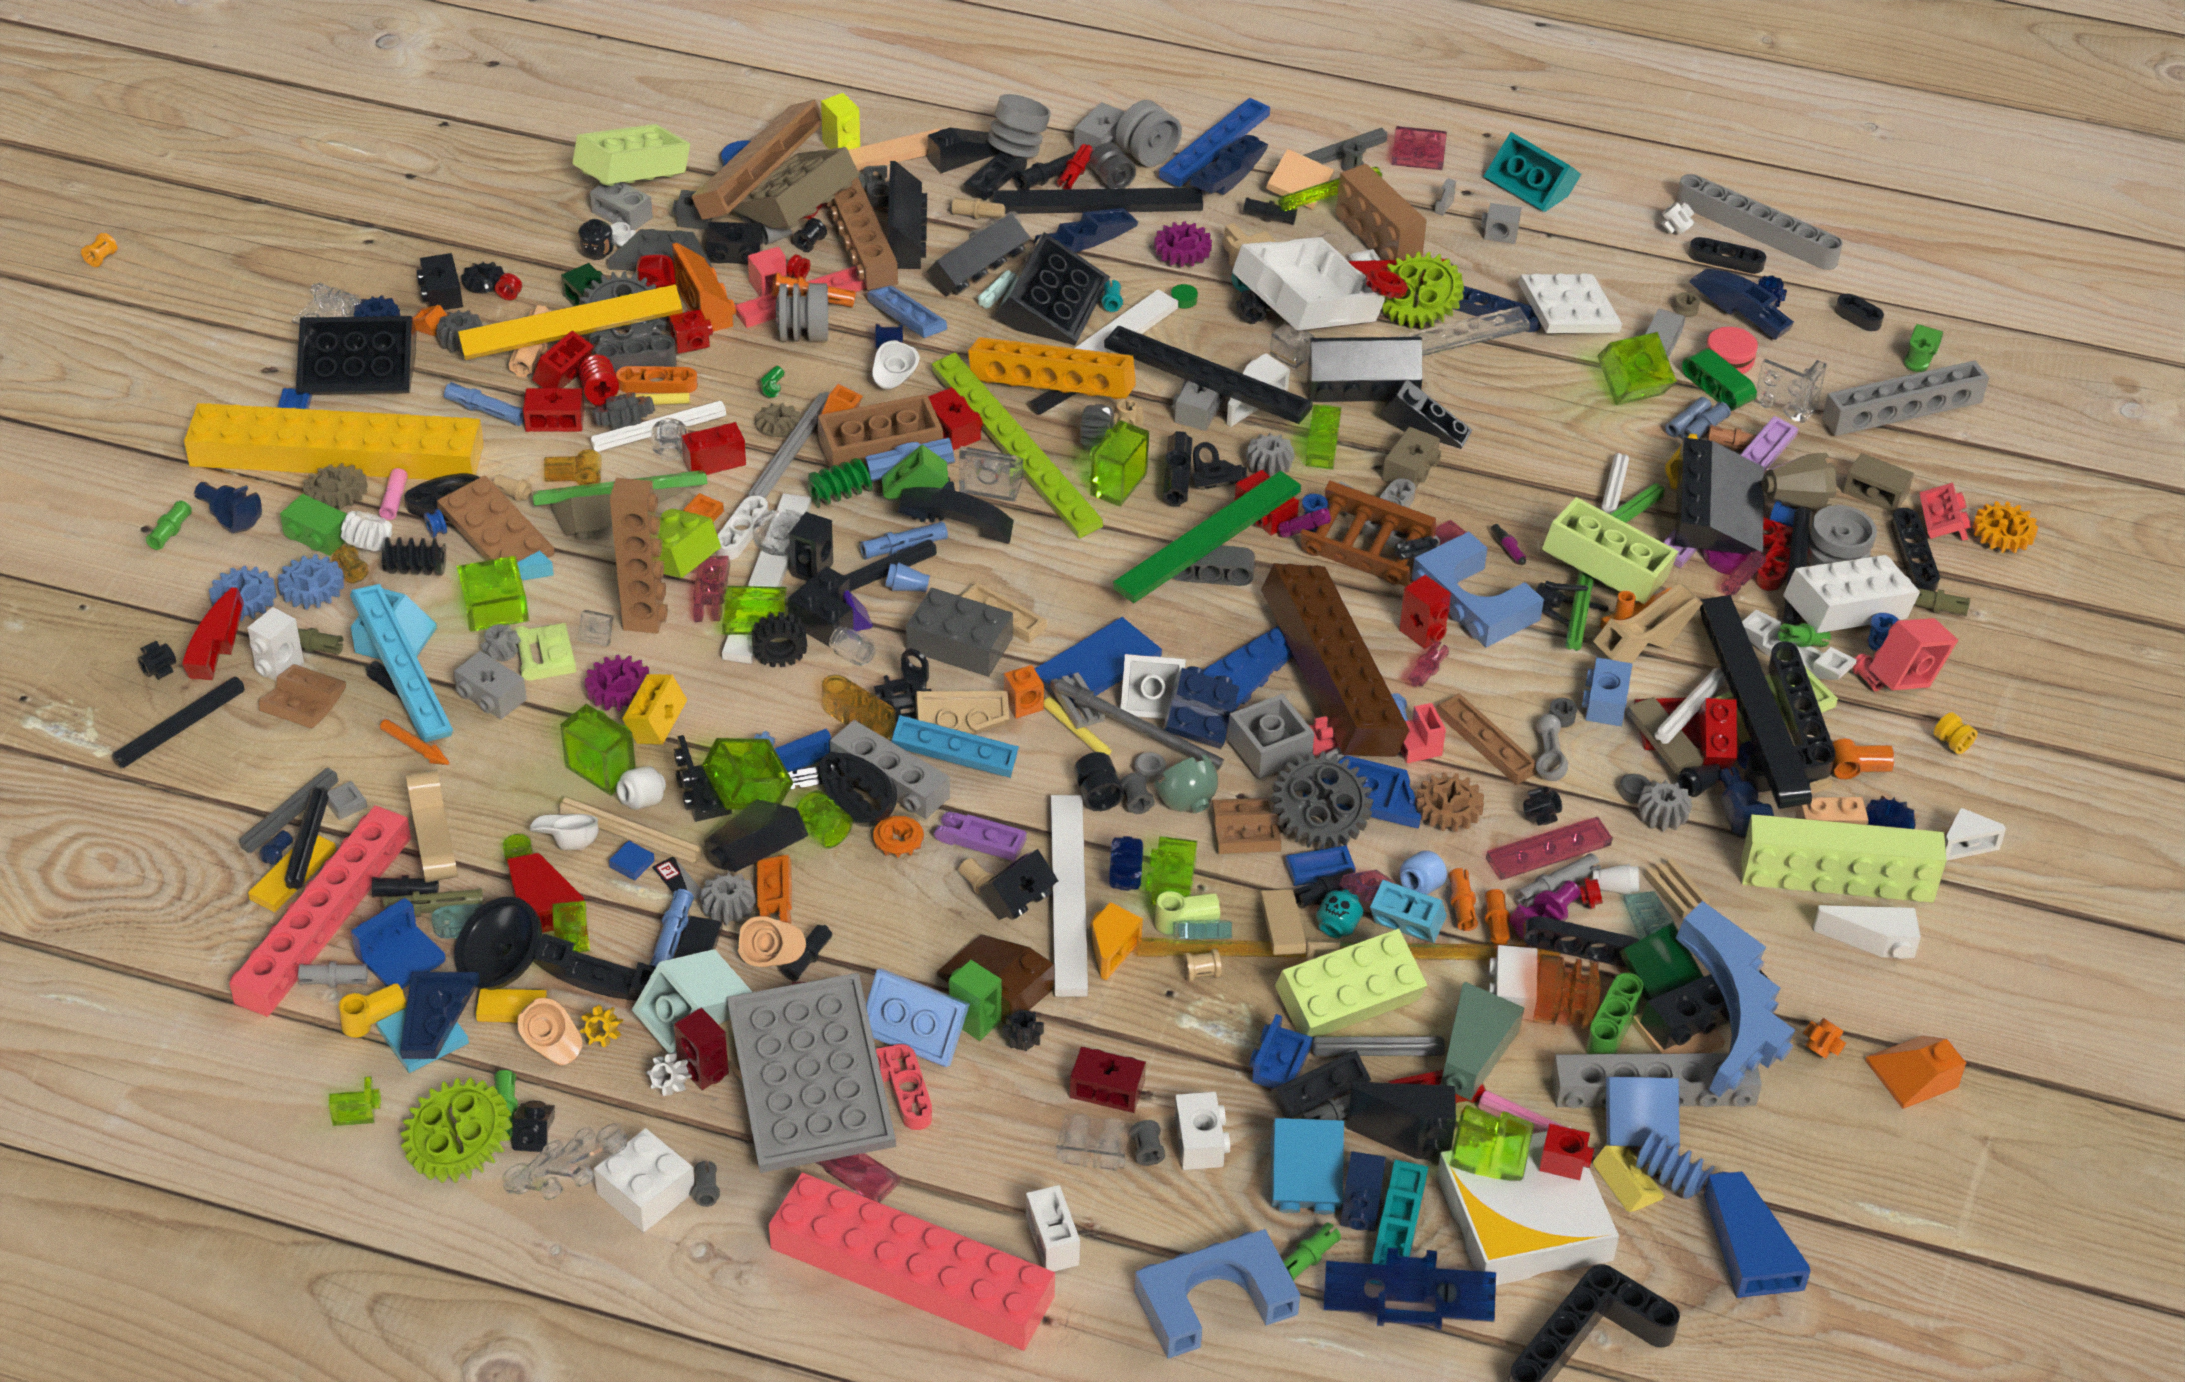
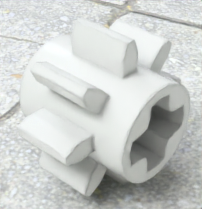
M1674 202L1663 211L1662 215L1665 220L1661 224L1668 232L1673 233L1676 231L1679 235L1693 225L1694 221L1690 217L1695 213L1688 204L1683 203L1680 206L1678 202Z
M676 1053L666 1054L665 1058L662 1056L655 1057L653 1059L655 1066L652 1070L647 1071L652 1081L651 1089L662 1088L663 1096L672 1095L674 1091H685L686 1088L683 1083L692 1077L688 1073L686 1066L688 1060H676Z

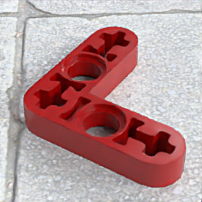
M1763 517V530L1771 533L1770 535L1763 534V547L1770 550L1758 567L1755 581L1761 589L1774 591L1781 587L1788 576L1791 546L1788 548L1786 545L1790 544L1792 540L1793 528ZM1782 557L1785 558L1787 562H1779L1776 561L1774 558ZM1771 571L1775 572L1774 575L1769 577Z

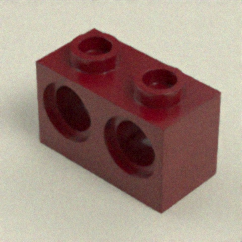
M702 1007L674 1024L677 1060H688L686 1066L688 1073L692 1075L690 1079L701 1091L723 1080L729 1074L726 1032Z

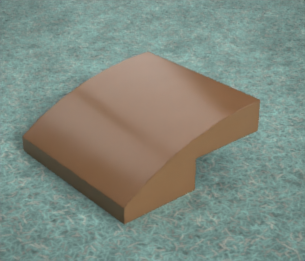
M293 664L277 676V687L259 700V711L312 729L336 704L346 688V681Z
M1271 798L1212 800L1218 854L1281 852V837L1277 825L1278 814L1272 813L1275 803L1270 801Z

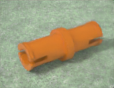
M1455 868L1448 874L1452 890L1450 902L1452 907L1455 908L1458 929L1471 931L1478 926L1474 908L1476 896L1471 891L1468 870L1465 869L1463 871V868Z

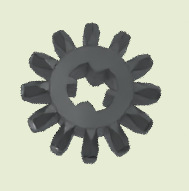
M458 309L456 313L447 312V316L440 317L436 329L437 338H439L442 348L449 349L451 353L460 351L463 354L458 331L483 326L482 321L479 319L478 314H471L470 310L460 312Z
M1095 404L1088 405L1083 410L1080 434L1084 450L1100 452L1110 449L1115 424L1111 406Z

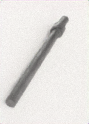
M1059 679L1055 685L1054 690L1075 699V703L1084 708L1089 706L1176 750L1195 757L1199 761L1204 760L1202 755L1209 756L1217 770L1221 768L1224 762L1223 758L1094 696V692L1085 687L1080 689L1062 679Z

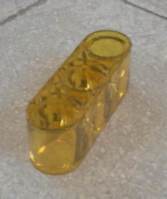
M834 674L824 678L822 681V706L826 713L845 725L856 720L877 734L892 741L895 731V711L891 705L844 676Z

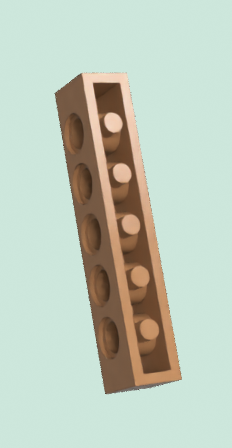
M857 177L851 181L852 185L849 188L836 192L834 194L835 198L825 203L827 208H830L831 218L833 222H836L839 236H843L844 247L846 251H849L852 266L856 265L858 280H863L867 290L897 285L899 282L896 258Z
M616 478L610 495V507L623 630L658 634L661 623L666 622L668 616V605L663 604L666 595V583L661 582L664 574V561L659 560L662 553V539L657 538L660 531V517L655 515L658 508V494L653 493V481Z

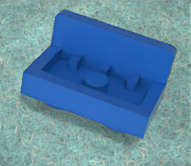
M1275 1014L1271 1025L1265 1024L1260 1038L1262 1045L1260 1049L1255 1048L1249 1062V1067L1253 1068L1252 1082L1271 1089L1299 1076L1313 1037L1282 1028V1016Z

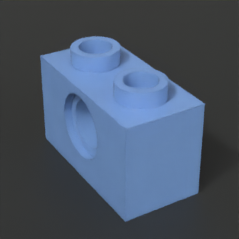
M1596 657L1595 668H1588L1585 685L1591 687V690L1585 689L1582 707L1588 708L1586 721L1622 727L1633 663Z

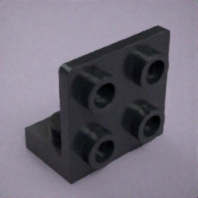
M684 735L677 736L678 748H674L673 751L676 765L680 769L675 770L678 787L685 789L682 795L686 811L692 810L695 822L732 814L731 803L718 763L712 762L694 766Z

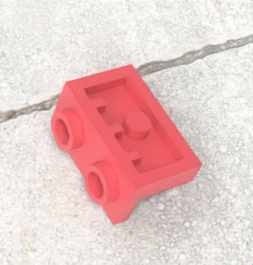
M1953 482L1919 492L1930 539L1956 531L1960 532L1963 541L1969 539L1967 529L1971 528V523L1967 511H1962V509L1967 508L1963 493L1956 492Z

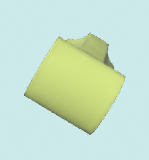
M1174 891L1160 894L1156 904L1154 926L1161 933L1175 934L1182 929L1183 925L1219 921L1221 912L1217 894L1211 893L1183 897Z

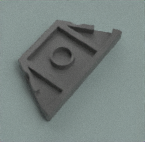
M640 229L608 259L609 270L636 271V263L641 256L666 255L673 260L672 244L679 243L704 257L710 267L712 265L694 232L681 230Z

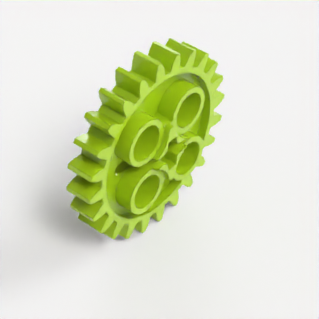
M1418 251L1415 258H1411L1409 254H1406L1405 261L1396 258V266L1392 264L1387 265L1388 271L1400 276L1408 286L1406 295L1400 299L1394 297L1389 299L1386 296L1382 305L1383 315L1389 314L1391 322L1398 318L1399 326L1409 322L1410 329L1413 328L1415 323H1419L1420 328L1423 329L1426 322H1429L1434 327V320L1438 319L1443 323L1445 322L1444 314L1453 316L1452 308L1459 309V301L1463 300L1464 283L1462 274L1458 273L1457 265L1451 266L1449 258L1442 262L1441 254L1431 258V252H1428L1425 257H1421ZM1425 272V274H1424V276H1423V284H1424V285H1422L1421 278H1422V274ZM1416 295H1419V303L1418 306L1415 308V306L1417 305Z
M472 1077L468 1078L465 1085H463L459 1078H456L452 1087H449L443 1081L441 1091L439 1092L431 1087L429 1089L431 1097L428 1099L419 1097L420 1108L411 1107L409 1109L414 1116L413 1119H405L403 1121L408 1129L400 1134L405 1141L401 1147L407 1154L405 1156L419 1174L424 1173L430 1181L436 1176L440 1183H444L448 1175L454 1183H457L462 1173L469 1180L472 1177V1170L475 1168L483 1173V1163L487 1161L494 1164L496 1161L492 1154L505 1151L500 1141L510 1140L506 1130L512 1128L513 1125L508 1119L512 1114L506 1106L507 1102L494 1086L488 1087L484 1080L476 1084ZM450 1107H452V1114L454 1118L457 1120L456 1125L454 1124L450 1116ZM457 1135L459 1136L461 1142L463 1143V1148H464V1152H463V1153H461V1149H460L461 1146H460L459 1142L457 1141V1139L455 1138V1137H457Z

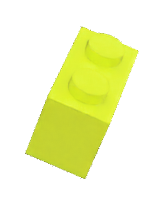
M844 93L821 100L823 144L828 149L847 147L850 150L860 147L859 107Z

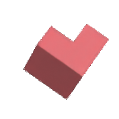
M779 246L748 255L749 282L759 297L771 294L776 272L781 273V276H786V256Z
M1432 703L1414 706L1412 720L1405 721L1410 732L1400 748L1406 763L1442 756L1446 728Z

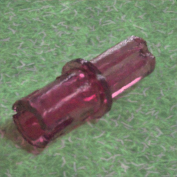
M1434 642L1427 653L1417 659V666L1408 676V680L1412 682L1411 686L1415 688L1417 686L1423 687L1431 676L1437 674L1440 668L1439 665L1449 654V649L1445 644L1438 651L1437 649L1442 642Z

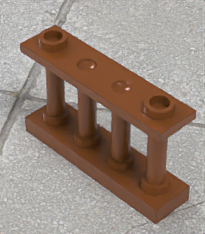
M1329 480L1325 487V498L1328 501L1331 522L1318 526L1315 533L1302 529L1300 533L1302 550H1305L1310 555L1322 556L1383 578L1391 584L1408 586L1410 584V567L1406 566L1409 559L1400 560L1398 557L1395 561L1379 555L1391 532L1394 530L1408 534L1406 541L1428 536L1434 539L1436 535V517ZM1343 511L1355 515L1342 542L1326 537L1339 512ZM1372 521L1382 526L1369 551L1353 547L1365 522Z

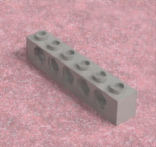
M1974 360L1827 394L1822 419L1834 436L1979 404L1983 402L1989 377Z
M1729 1053L1555 1055L1551 1075L1556 1107H1569L1573 1109L1580 1107L1606 1108V1077L1679 1078V1107L1756 1106L1762 1083L1757 1067L1753 1072L1748 1069L1744 1073L1746 1074L1745 1078L1734 1091L1729 1088L1721 1097L1711 1092L1709 1088L1720 1066L1729 1056Z

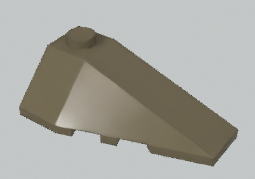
M681 488L653 489V493L658 494V503L681 493ZM611 494L573 497L552 504L553 512L566 536L576 535L577 540L594 538V532L612 526Z

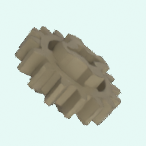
M341 463L338 467H333L330 464L323 469L318 468L317 474H308L309 479L303 481L305 495L331 507L337 506L339 510L347 505L353 506V500L361 501L363 499L362 494H367L368 484L366 475L363 474L361 468L355 470V465L345 467L344 463Z

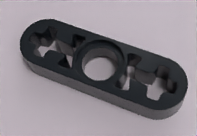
M1696 237L1690 242L1688 255L1694 261L1751 274H1757L1764 270L1766 254L1759 249L1705 237ZM1722 254H1729L1733 257L1723 256Z

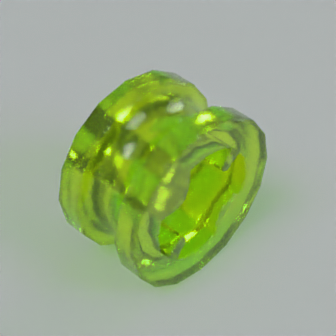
M524 834L510 835L503 842L504 858L506 861L509 858L533 854L531 840Z

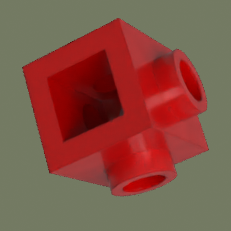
M701 309L669 316L670 334L675 340L678 354L710 347L709 336L713 335V328L710 319H705Z

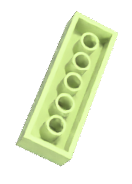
M1751 814L1741 856L1742 885L1934 903L1947 861L1944 832Z

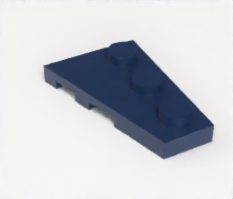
M412 972L400 1050L402 1059L437 1058L480 981L479 972Z

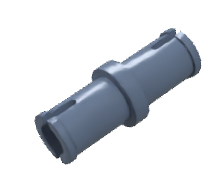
M1718 402L1707 412L1698 414L1694 422L1681 430L1682 439L1684 437L1687 438L1690 433L1697 434L1698 439L1704 434H1708L1710 425L1716 426L1731 415L1729 406L1724 402Z

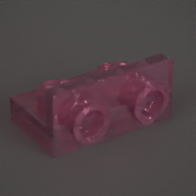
M1397 126L1391 165L1443 170L1447 132Z

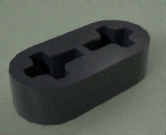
M1842 294L1837 299L1835 312L1841 318L1866 331H1877L1881 328L1884 313L1880 308L1853 294Z

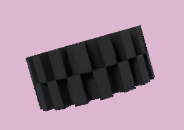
M778 612V616L774 617V614L770 613L768 614V619L763 616L759 618V623L755 622L753 625L754 629L751 631L753 653H755L757 660L761 659L762 664L766 665L770 662V667H775L776 663H780V667H786L785 662L793 665L795 664V658L800 661L803 658V654H806L808 646L805 625L801 623L799 617L794 619V614L788 613L787 617H784V612ZM775 638H788L787 640L782 642L771 641Z

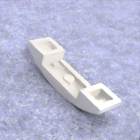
M1756 609L1742 623L1749 640L1770 657L1773 646L1781 642L1778 638L1781 621ZM1793 643L1798 648L1804 665L1819 679H1840L1856 664V659L1832 647L1823 653L1811 646L1805 648Z

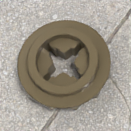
M771 403L769 408L761 407L760 413L756 414V426L759 431L772 437L790 435L801 420L800 412L795 411L793 405L786 407L784 403L780 405ZM777 417H781V418L777 421V423H775V420H774V419H777Z

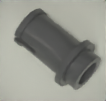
M702 1161L694 1167L696 1187H694L692 1195L698 1205L709 1207L714 1205L720 1197V1189L716 1186L717 1166L709 1161L707 1173L705 1161Z

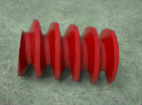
M595 354L588 356L577 367L578 375L588 401L594 405L601 406L606 404L608 397L617 395L619 382L610 359L604 355Z

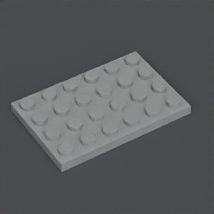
M859 973L727 997L760 1173L896 1147L895 1134Z

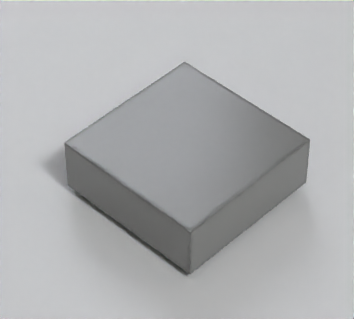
M352 781L327 793L329 796L327 805L338 820L367 808L366 799Z

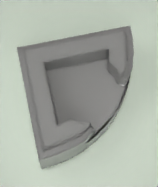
M1448 178L1442 185V189H1444L1443 197L1440 201H1436L1435 213L1443 216L1454 202L1455 180Z

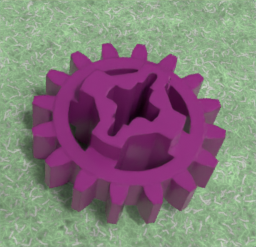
M1183 221L1182 225H1177V223L1172 222V227L1164 225L1163 231H1157L1154 249H1156V255H1161V261L1170 260V265L1176 263L1180 264V267H1184L1185 263H1189L1190 266H1194L1195 261L1203 263L1204 258L1210 257V252L1212 251L1211 234L1205 233L1204 227L1197 229L1196 223L1189 225L1186 221Z
M616 655L615 660L604 657L603 664L595 662L593 663L594 670H587L585 688L588 699H594L596 707L604 704L606 711L614 706L618 712H621L622 706L629 707L646 675L650 674L649 667H643L642 660L632 662V656L630 655L625 660H621L620 655Z

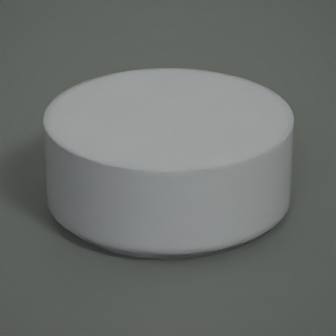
M1149 752L1143 753L1136 758L1135 773L1143 774L1147 782H1155L1156 779L1159 781L1164 777L1163 773L1166 770V762L1161 755Z

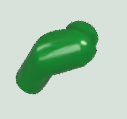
M774 366L759 380L762 393L766 397L775 398L779 395L781 385H777V382L785 375L784 370L780 366Z

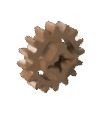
M1444 772L1440 779L1431 775L1430 783L1423 781L1421 789L1417 790L1416 809L1421 812V820L1430 819V827L1439 824L1441 825V831H1445L1447 827H1452L1454 832H1458V826L1470 829V822L1478 823L1479 815L1483 814L1484 793H1479L1480 786L1478 784L1470 786L1471 778L1467 777L1463 781L1460 780L1458 773H1455L1453 778H1448V775Z

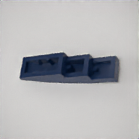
M1124 208L1083 212L1080 221L1060 223L1057 233H1049L1048 235L1073 252H1079L1122 235L1135 228L1139 221ZM1042 234L1035 236L1033 244L1037 242Z

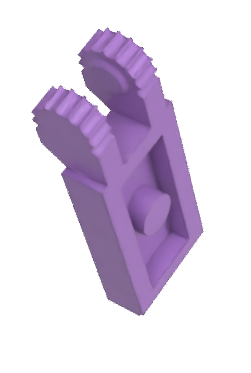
M949 811L945 812L942 816L943 826L938 825L934 831V837L942 843L944 842L948 845L956 844L1011 861H1016L1027 840V832L969 814L965 816Z

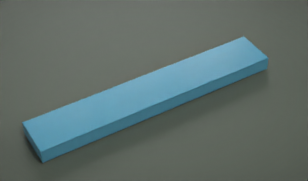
M376 584L353 589L350 597L421 740L429 742L450 737L453 728L381 585Z

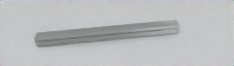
M819 393L750 490L748 497L761 496L766 499L817 427V415L822 414L830 393Z

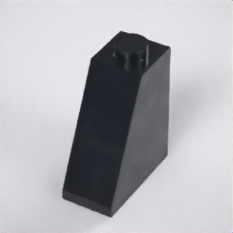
M756 799L704 840V843L708 850V858L716 868L737 872L808 836V832L797 808Z

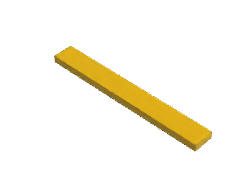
M675 284L458 331L464 358L469 360L561 340L572 330L578 335L675 315L683 313V308Z

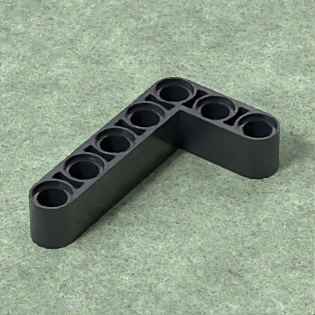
M1781 641L1772 648L1768 670L1795 744L1794 747L1809 783L1831 775L1836 756L1835 749L1800 652L1793 643ZM1756 753L1752 754L1747 761L1744 781L1755 785L1758 792L1770 791L1765 775L1755 772H1763Z
M1606 1264L1593 1265L1513 1363L1508 1382H1552L1603 1316L1652 1346L1667 1347L1675 1339L1680 1312L1674 1304Z

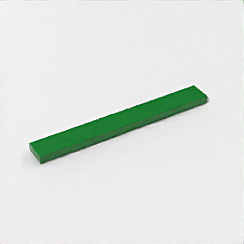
M1280 470L1114 580L1113 589L1133 604L1300 493L1301 484Z

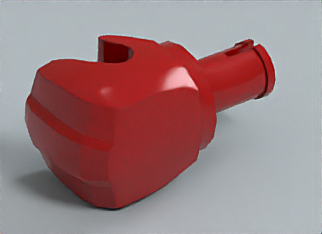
M645 255L637 260V278L641 281L646 277L647 287L655 284L657 289L676 284L673 260L666 255Z

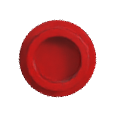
M1589 877L1584 878V885H1579L1582 903H1589L1590 909H1594L1595 905L1603 904L1598 879L1589 880Z

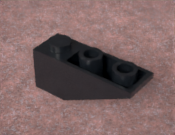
M1407 379L1389 397L1380 412L1383 417L1402 431L1406 432L1409 427L1440 438V443L1459 449L1464 446L1472 432L1471 428Z

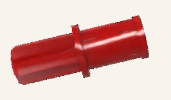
M1082 144L1073 158L1067 161V167L1056 181L1059 187L1066 182L1062 189H1072L1078 177L1085 173V166L1094 151L1092 146Z

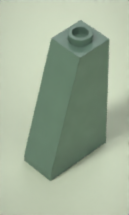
M1464 982L1456 1010L1441 1085L1455 1086L1456 1094L1471 1100L1519 1033L1525 1008L1468 982Z

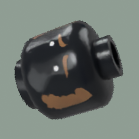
M590 219L579 227L578 241L581 253L590 259L600 260L613 251V230L607 222L599 219Z

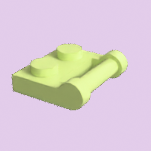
M566 623L532 629L519 626L514 629L521 640L517 645L522 662L520 672L524 680H536L576 673V664ZM532 643L539 644L543 661L541 664H537L533 660L530 647Z

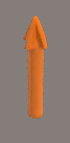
M384 719L381 722V730L419 752L425 758H428L429 763L449 765L448 759L436 744L432 746L388 719Z

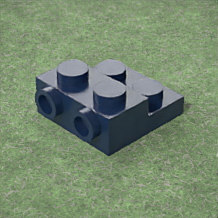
M1189 666L1186 669L1182 668L1174 680L1164 730L1221 749L1225 743L1230 713H1233L1235 710L1239 686L1232 684V679L1226 676H1216L1215 678L1206 676L1199 667Z

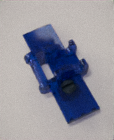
M1388 1247L1386 1265L1326 1261L1323 1311L1376 1314L1377 1326H1384V1323L1434 1326V1330H1441L1442 1319L1495 1322L1496 1272L1436 1268L1437 1251L1426 1250V1255L1423 1258L1403 1257L1399 1255L1398 1248ZM1372 1280L1379 1281L1384 1286V1290L1378 1293V1297H1369L1364 1291V1286L1367 1282ZM1385 1302L1431 1304L1434 1307V1312L1385 1309Z

